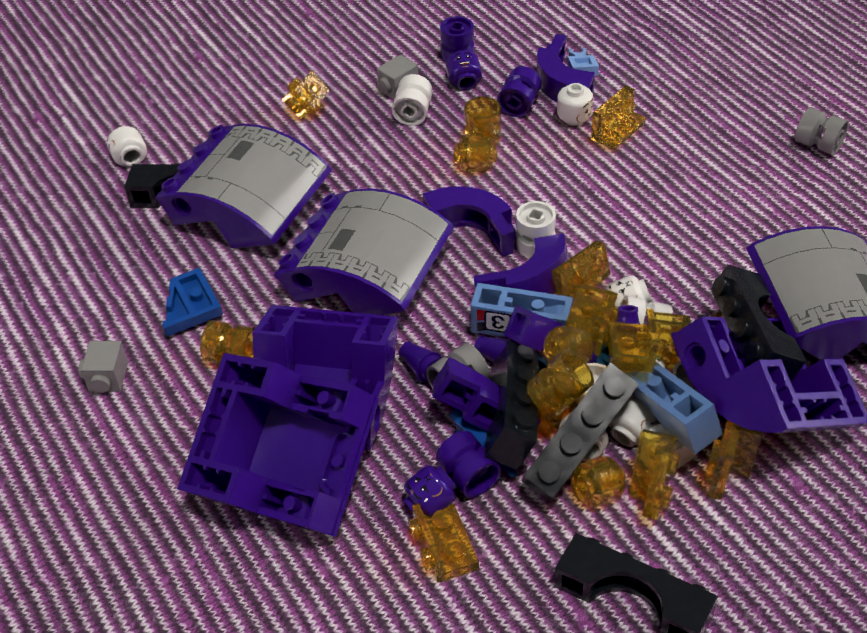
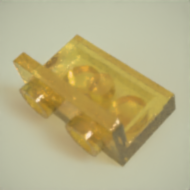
M646 308L643 325L609 321L607 338L610 362L623 372L639 371L653 373L655 360H661L663 339H659L660 321H655L653 309Z
M730 421L726 422L722 440L714 439L704 478V481L711 483L707 497L722 501L729 473L750 477L763 432L746 429Z
M643 429L639 436L629 494L631 497L646 500L643 512L644 517L658 520L662 508L669 509L674 487L668 485L670 475H676L680 454L675 453L678 437Z

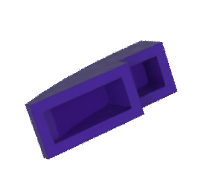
M449 357L433 381L432 397L463 411V420L488 431L498 407L500 386L472 368ZM539 417L537 419V427L541 423Z

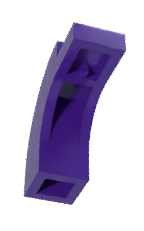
M556 34L551 44L548 43L546 48L539 47L537 51V73L542 81L540 89L555 102L558 100L559 91L572 83L582 84L594 93L595 72L576 70L563 64L566 51V35Z
M464 186L445 187L422 193L423 204L440 213L454 227L467 226L482 230L490 237L502 257L513 254V241L516 240V231L512 225V209L504 200L488 191Z
M565 233L534 238L535 252L526 263L510 270L475 275V289L477 283L554 294L565 283L570 272Z

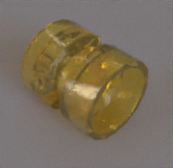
M481 96L470 99L464 107L466 143L475 149H491L500 143L501 140L500 104L491 97Z
M215 320L209 321L204 328L201 338L200 352L204 361L220 363L223 353L253 358L252 332L255 328L236 325L232 329L231 323Z
M563 350L547 364V368L540 370L527 382V390L530 398L540 410L550 416H558L573 403L574 399L579 398L593 386L594 377L588 365L578 355L571 351Z

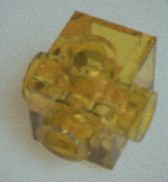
M311 70L301 79L296 77L287 85L288 93L282 100L301 119L308 113L314 115L324 105L321 100L330 89Z

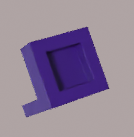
M515 305L503 336L551 355L563 325Z

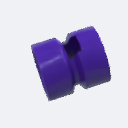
M454 16L441 22V57L445 63L450 55L459 50H469L475 53L472 40L474 38V25L470 19Z
M525 66L515 67L511 70L497 96L499 108L504 113L512 117H523L528 114L542 85L538 73Z
M459 431L451 435L441 444L436 453L438 464L448 475L453 476V482L468 498L478 497L486 493L500 477V465L496 461L485 457L484 447L470 431Z

